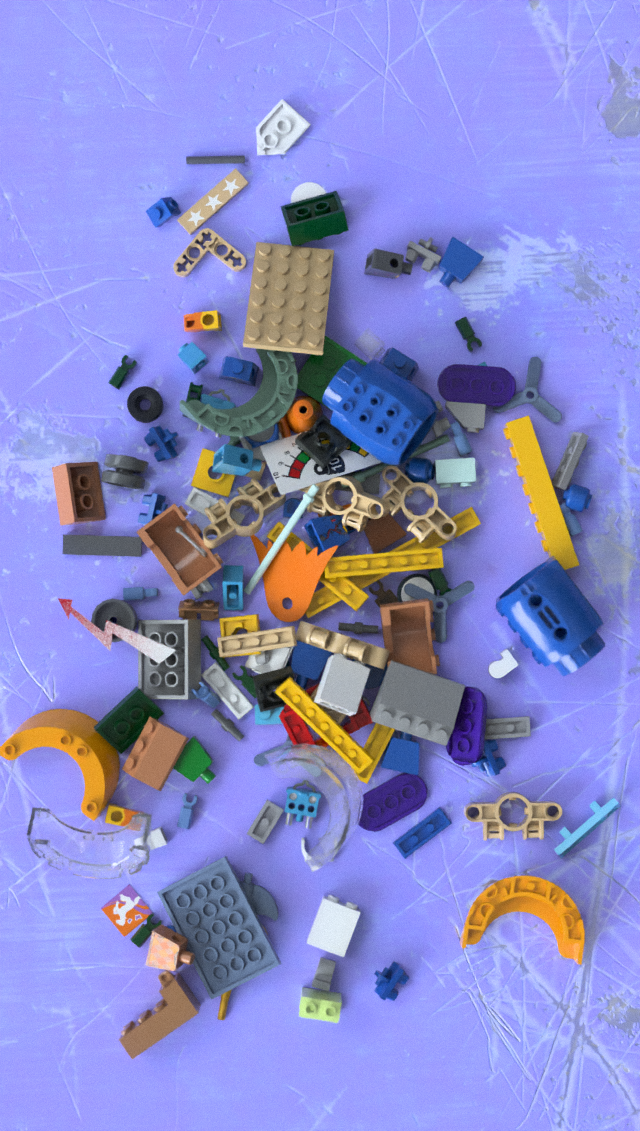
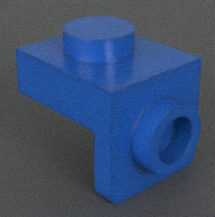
M166 197L157 201L146 210V213L155 228H158L173 216L181 214V211L179 210L178 203L172 197Z

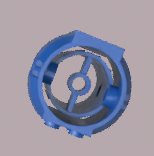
M354 359L348 360L335 374L322 398V403L333 411L330 420L331 425L381 462L390 465H402L418 450L438 420L436 418L439 409L434 399L413 382L389 366L382 364L377 359H373L365 366Z
M554 556L525 574L496 598V610L502 617L506 616L508 618L507 624L514 633L518 632L520 634V641L526 649L530 647L533 654L532 657L538 665L542 663L544 667L554 664L562 676L571 674L585 665L606 645L597 633L600 626L604 624L602 618Z

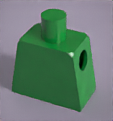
M194 736L185 745L173 769L192 782L200 776L209 784L216 776L208 768L213 763V759L198 738Z

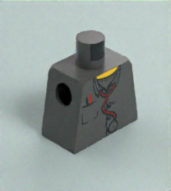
M374 248L367 255L364 274L396 279L401 273L411 275L413 264L403 262L404 255Z

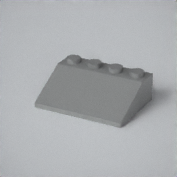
M138 620V634L176 650L160 664L138 650V688L150 699H200L192 693V689L197 691L201 688L199 684L201 681V620Z
M391 660L370 711L372 722L446 746L455 725L465 685Z

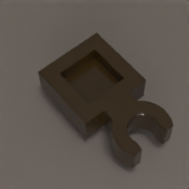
M379 580L376 581L380 587L378 591H374L371 587L368 588L371 594L378 596L374 602L379 608L380 604L398 602V598L390 589L386 592L383 590V584Z

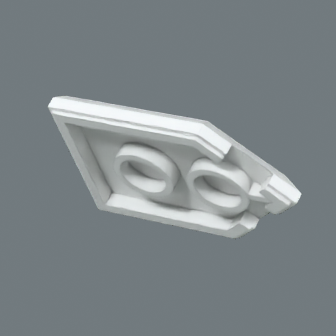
M281 99L256 127L257 156L285 154L311 124Z

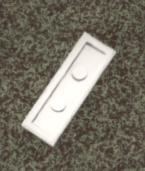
M193 487L184 504L207 516L204 509L212 507L218 503V500ZM233 510L230 517L237 522V525H241L245 515Z
M216 662L201 674L238 720L254 707Z

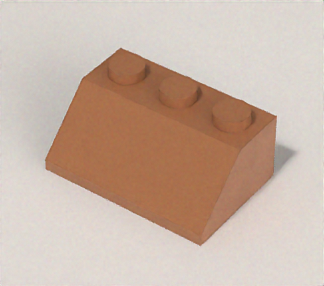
M97 462L65 463L52 467L60 526L106 520Z
M149 717L122 770L137 780L161 791L189 738L168 724Z

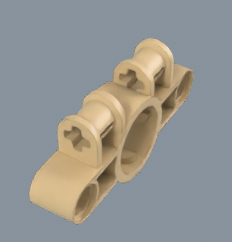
M395 466L385 467L382 472L383 481L390 489L383 495L382 499L389 503L390 515L395 516L402 509L404 516L412 521L407 531L412 532L419 539L418 542L423 543L434 531L444 540L454 539L457 534L456 524L438 507L436 491L426 483H413ZM394 472L397 477L394 480H388L386 475ZM419 490L425 491L429 498L434 499L433 508L430 507L425 515L421 516L413 515L414 512L410 509L407 510L405 507L407 497H411L414 491ZM445 526H451L453 532L445 534L442 529Z
M347 475L315 484L320 489L314 496L315 500L313 503L310 502L307 507V512H315L322 515V517L329 516L330 512L336 515H344L342 525L354 527L359 532L364 530L368 517L373 519L381 518L390 511V505L385 499L364 492L360 482L354 477ZM339 481H341V484L349 485L353 491L352 504L348 509H343V506L337 505L332 496L336 488L334 486ZM311 486L299 490L307 493ZM377 504L381 507L380 514L376 511Z
M252 478L251 482L237 488L239 496L234 497L228 505L220 498L218 503L204 509L211 521V524L203 531L205 546L214 549L235 535L249 537L256 534L263 525L264 517L285 503L286 494H283L281 497H274L272 494L279 493L276 483L263 489L259 482ZM246 505L253 507L256 515L259 514L258 520L256 522L253 521L249 526L237 525V522L230 517L234 509H239L241 506ZM214 534L217 538L210 540L207 536Z
M300 621L296 632V640L336 654L345 655L348 658L381 669L385 668L390 650Z
M517 792L503 793L495 802H470L465 805L463 811L469 821L482 822L484 841L494 838L504 840V829L508 831L522 830L523 840H527V838L543 840L544 821L558 820L562 816V808L556 802L528 801L527 798ZM507 798L509 800L520 798L526 805L524 807V815L526 816L519 824L509 823L507 825L500 820L499 816H502L500 805ZM550 806L557 807V812L553 816L547 813ZM471 807L478 808V814L475 817L468 816V810Z

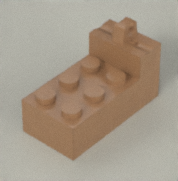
M165 970L159 974L158 979L162 985L159 992L163 999L155 1004L156 1007L152 1011L147 1009L140 1014V1018L135 1023L132 1020L123 1026L118 1040L132 1060L199 1013L201 1004L179 972L173 975L170 970Z

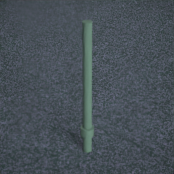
M443 435L421 445L407 460L449 442L448 435ZM380 463L365 471H357L353 473L352 477L362 483L366 478L382 472L390 464ZM341 484L342 488H346L349 486Z

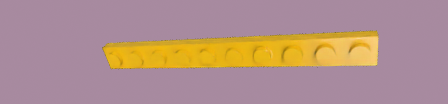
M472 507L451 518L457 527L455 538L481 524ZM445 526L442 531L445 534H451L453 528ZM434 531L423 543L418 542L419 539L415 537L389 552L433 549L449 541L442 539ZM390 573L348 576L347 578L360 589H363ZM325 586L314 592L306 615L310 618L342 599Z

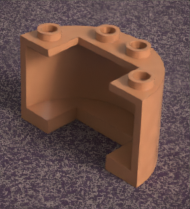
M174 503L139 529L137 534L153 552L172 578L173 583L184 596L221 569V564L224 562L217 553L213 554L212 549L205 546L203 539L199 535L202 531L196 523L192 525L186 518L188 513L182 505L177 507ZM177 526H181L183 531L207 552L206 557L202 556L183 535L176 532Z
M424 598L380 604L384 647L390 650L387 667H389L391 660L432 674H437L436 667L440 666L439 656L434 654L432 641L436 640L435 630L431 629L430 623L434 622L433 601Z

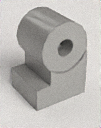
M320 957L312 980V987L329 992L336 961Z

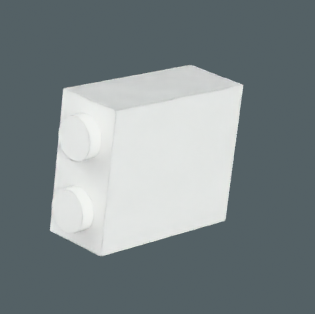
M337 653L328 657L314 702L349 716L356 714L370 668L365 667V664L360 661L352 662L347 660V657Z
M330 894L328 897L323 896L308 935L307 944L344 957L361 913L358 905L348 901L346 904L339 902L338 897Z

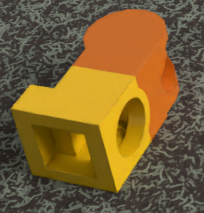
M217 310L183 315L185 332L222 331L221 313Z
M109 803L105 823L141 829L144 812Z

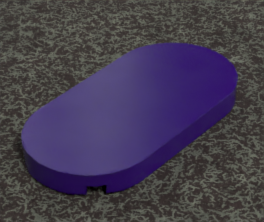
M452 364L441 371L437 380V388L440 395L448 402L502 406L514 396L516 381L512 374L502 367Z
M465 686L455 725L446 745L447 753L453 759L452 761L461 766H468L477 762L484 751L487 700L483 692L476 687Z
M401 773L361 795L354 806V817L357 824L365 830L377 832L417 811L424 805L427 798L428 790L424 780L418 775Z

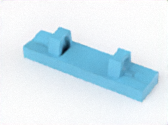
M614 797L602 808L596 801H593L589 807L595 814L572 834L566 827L559 831L565 840L554 851L561 859L621 807Z

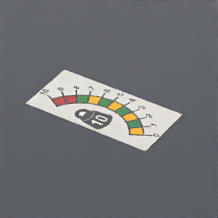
M301 433L260 446L280 495L381 463L380 460L351 441V445L322 469L295 443L296 437ZM317 438L321 444H329L328 439Z

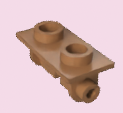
M185 599L179 603V617L183 618V620H197V613H201V620L214 621L219 618V602Z

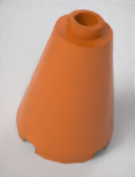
M310 396L295 397L291 407L285 414L289 429L297 434L309 431L316 420L323 415V410L319 402ZM301 410H307L304 414L300 413Z

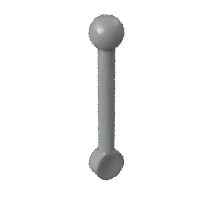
M177 526L176 532L183 535L202 556L206 557L207 552L183 531L181 526Z

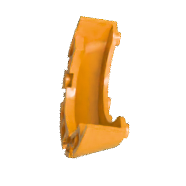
M53 709L38 713L24 721L0 747V756L7 760H15L26 751L37 747H53L69 754L77 762L84 776L85 792L81 803V810L84 815L93 821L100 816L111 800L119 781L120 761L118 751L95 731L94 726L98 721L79 711Z
M519 875L507 877L487 887L472 904L459 943L462 948L466 949V944L474 945L478 943L486 928L496 918L510 912H527L538 916L549 925L555 935L558 951L563 957L574 959L577 964L582 965L585 940L583 920L573 900L556 884L535 876Z

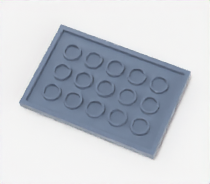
M227 856L157 892L177 933L187 938L186 951L195 954L193 965L211 1000L281 964Z

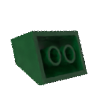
M337 191L280 206L292 246L303 245L309 241L321 240L327 236L339 235L349 231L345 211Z

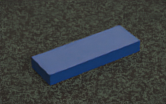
M439 807L392 843L403 858L406 859L452 823Z

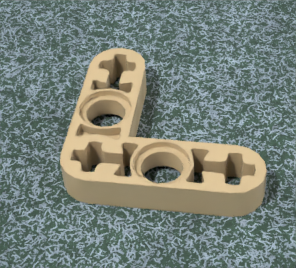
M205 228L197 234L173 265L175 274L178 277L184 278L194 270L208 251L234 272L244 270L246 260L239 251L213 230ZM211 234V241H205L203 244L205 249L203 250L196 242L199 241L201 244L204 240L203 235ZM220 245H225L228 248V252L225 255L217 253V248ZM192 248L200 250V255L197 258L190 257L189 251ZM232 251L234 252L232 254L233 258H235L236 260H238L239 258L241 259V266L236 265L234 267V262L230 258L228 259V261L225 260L230 256ZM185 256L188 258L189 261L193 262L192 265L189 262L187 263V265L185 266L187 269L186 272H178V265H184L186 262V259H184Z

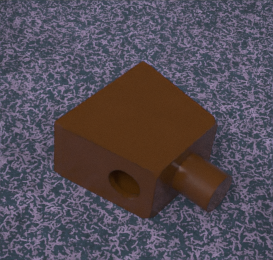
M389 513L377 519L368 517L369 521L364 528L373 554L382 551L407 535Z

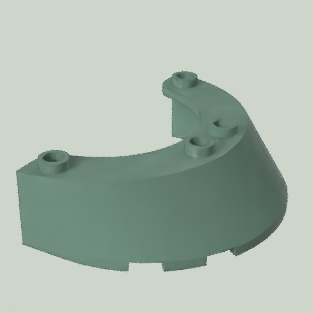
M256 348L262 363L263 378L257 393L247 403L232 409H216L198 400H191L186 403L182 399L180 401V411L192 421L213 432L226 436L244 437L266 431L285 416L295 398L298 373L294 357L291 352Z

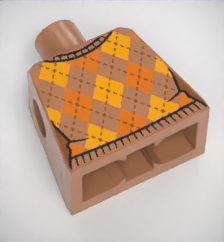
M161 924L152 931L146 966L176 971L183 963L191 965L195 954L186 951L187 938Z

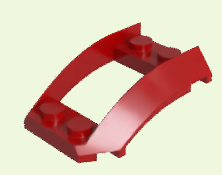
M319 683L305 690V692L311 696ZM362 697L356 714L348 715L350 721L340 726L348 734H351L368 724L374 723ZM288 704L285 705L279 718L298 752L317 753L329 746L321 736L314 739L306 722Z

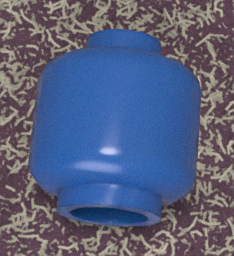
M414 457L410 463H406L405 475H408V478L413 483L427 484L434 478L435 465L432 464L430 459Z
M572 484L569 489L566 488L564 490L562 499L565 500V505L569 509L583 512L584 509L588 510L592 495L588 488Z

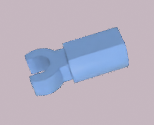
M458 421L450 424L451 431L454 434L453 440L460 456L472 452L465 433H462Z
M565 503L560 504L559 506L570 536L572 537L582 532L583 530L574 513L571 514L570 509L566 507Z
M123 588L124 601L158 596V588Z
M200 681L201 688L197 691L192 689V693L211 708H215L220 703L219 696Z
M185 793L182 798L184 806L181 807L177 827L190 829L194 814L192 807L196 804L198 797L195 795L194 800L189 802L186 799L187 793Z

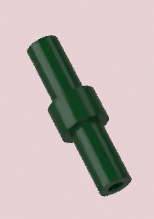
M206 635L201 640L210 651L209 655L218 662L223 671L227 670L230 665L223 657L219 656V648H216L208 635Z

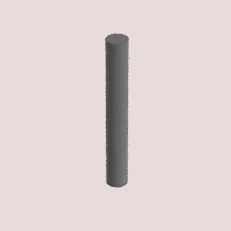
M245 155L186 156V164L245 163Z

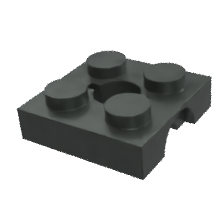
M323 414L316 420L309 431L306 433L302 432L296 437L295 443L323 469L351 445V440L331 425L330 420ZM317 438H326L329 444H321Z
M291 666L252 676L260 712L287 704L273 690L277 689L289 677L295 680Z

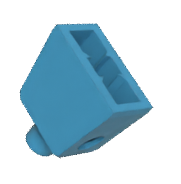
M224 444L214 453L212 472L245 476L251 470L259 472L262 461L253 459L252 450Z

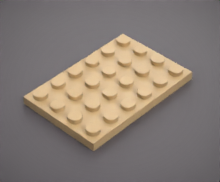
M256 242L243 347L323 355L334 250Z

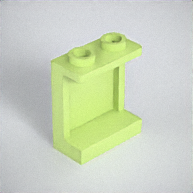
M302 987L299 1017L338 1023L342 1004L341 993Z

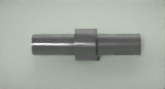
M339 622L338 630L353 631L354 634H362V632L378 634V626L363 625L362 622H355V624Z
M217 709L211 713L222 725L221 728L226 732H230L238 741L244 737L234 726V723L230 719L227 720Z

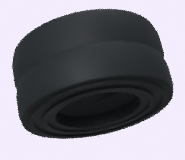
M142 386L130 393L127 400V408L135 420L149 423L161 415L163 400L155 389ZM143 399H148L151 402L148 410L140 408V402Z

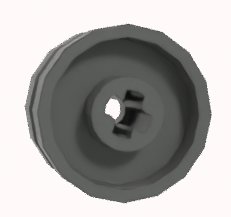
M106 454L104 464L107 467L116 469V471H103L101 482L144 490L145 479L134 475V473H147L149 462L126 455Z
M105 600L97 605L92 613L91 622L103 632L106 620L113 622L112 617L117 618L116 624L133 632L137 628L138 618L136 611L131 604L124 600ZM115 634L112 635V642L124 641Z

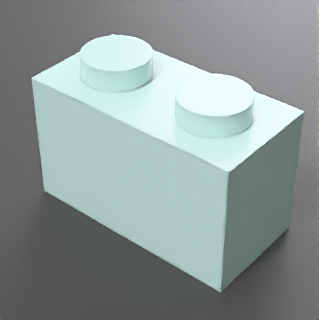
M475 458L434 461L435 485H440V488H452V484H460V487H471L472 483L476 482Z

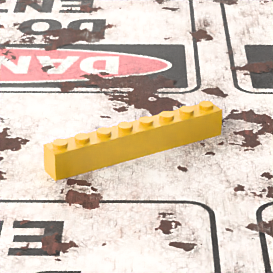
M528 415L507 422L503 433L506 440H510L512 447H509L512 458H516L518 464L515 466L517 474L523 478L524 484H522V489L525 496H529L531 503H528L531 514H535L537 521L534 524L537 532H541L543 538L541 540L544 552H548L549 558L554 556L564 570L579 566L530 417Z

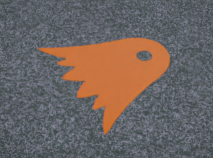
M252 535L250 537L255 547L259 564H261L273 543L268 540L266 548L255 535ZM285 540L262 575L267 604L276 618L284 622H293L300 619L306 613L317 583L338 545L329 548L318 556V548L316 547L307 556L304 541H301L292 552L288 542ZM284 598L292 600L293 605L290 609L283 607L282 601Z

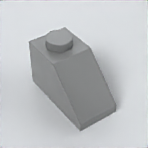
M446 401V410L458 421L463 429H467V432L479 433V430L484 429L486 404Z

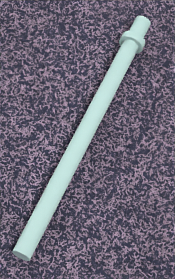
M313 484L309 491L304 493L302 502L243 590L245 593L251 594L310 502L313 503L315 500L314 496L320 489L317 485Z

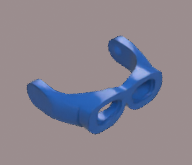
M278 423L275 424L273 435L266 441L259 442L251 439L249 436L244 437L250 443L252 449L280 439Z

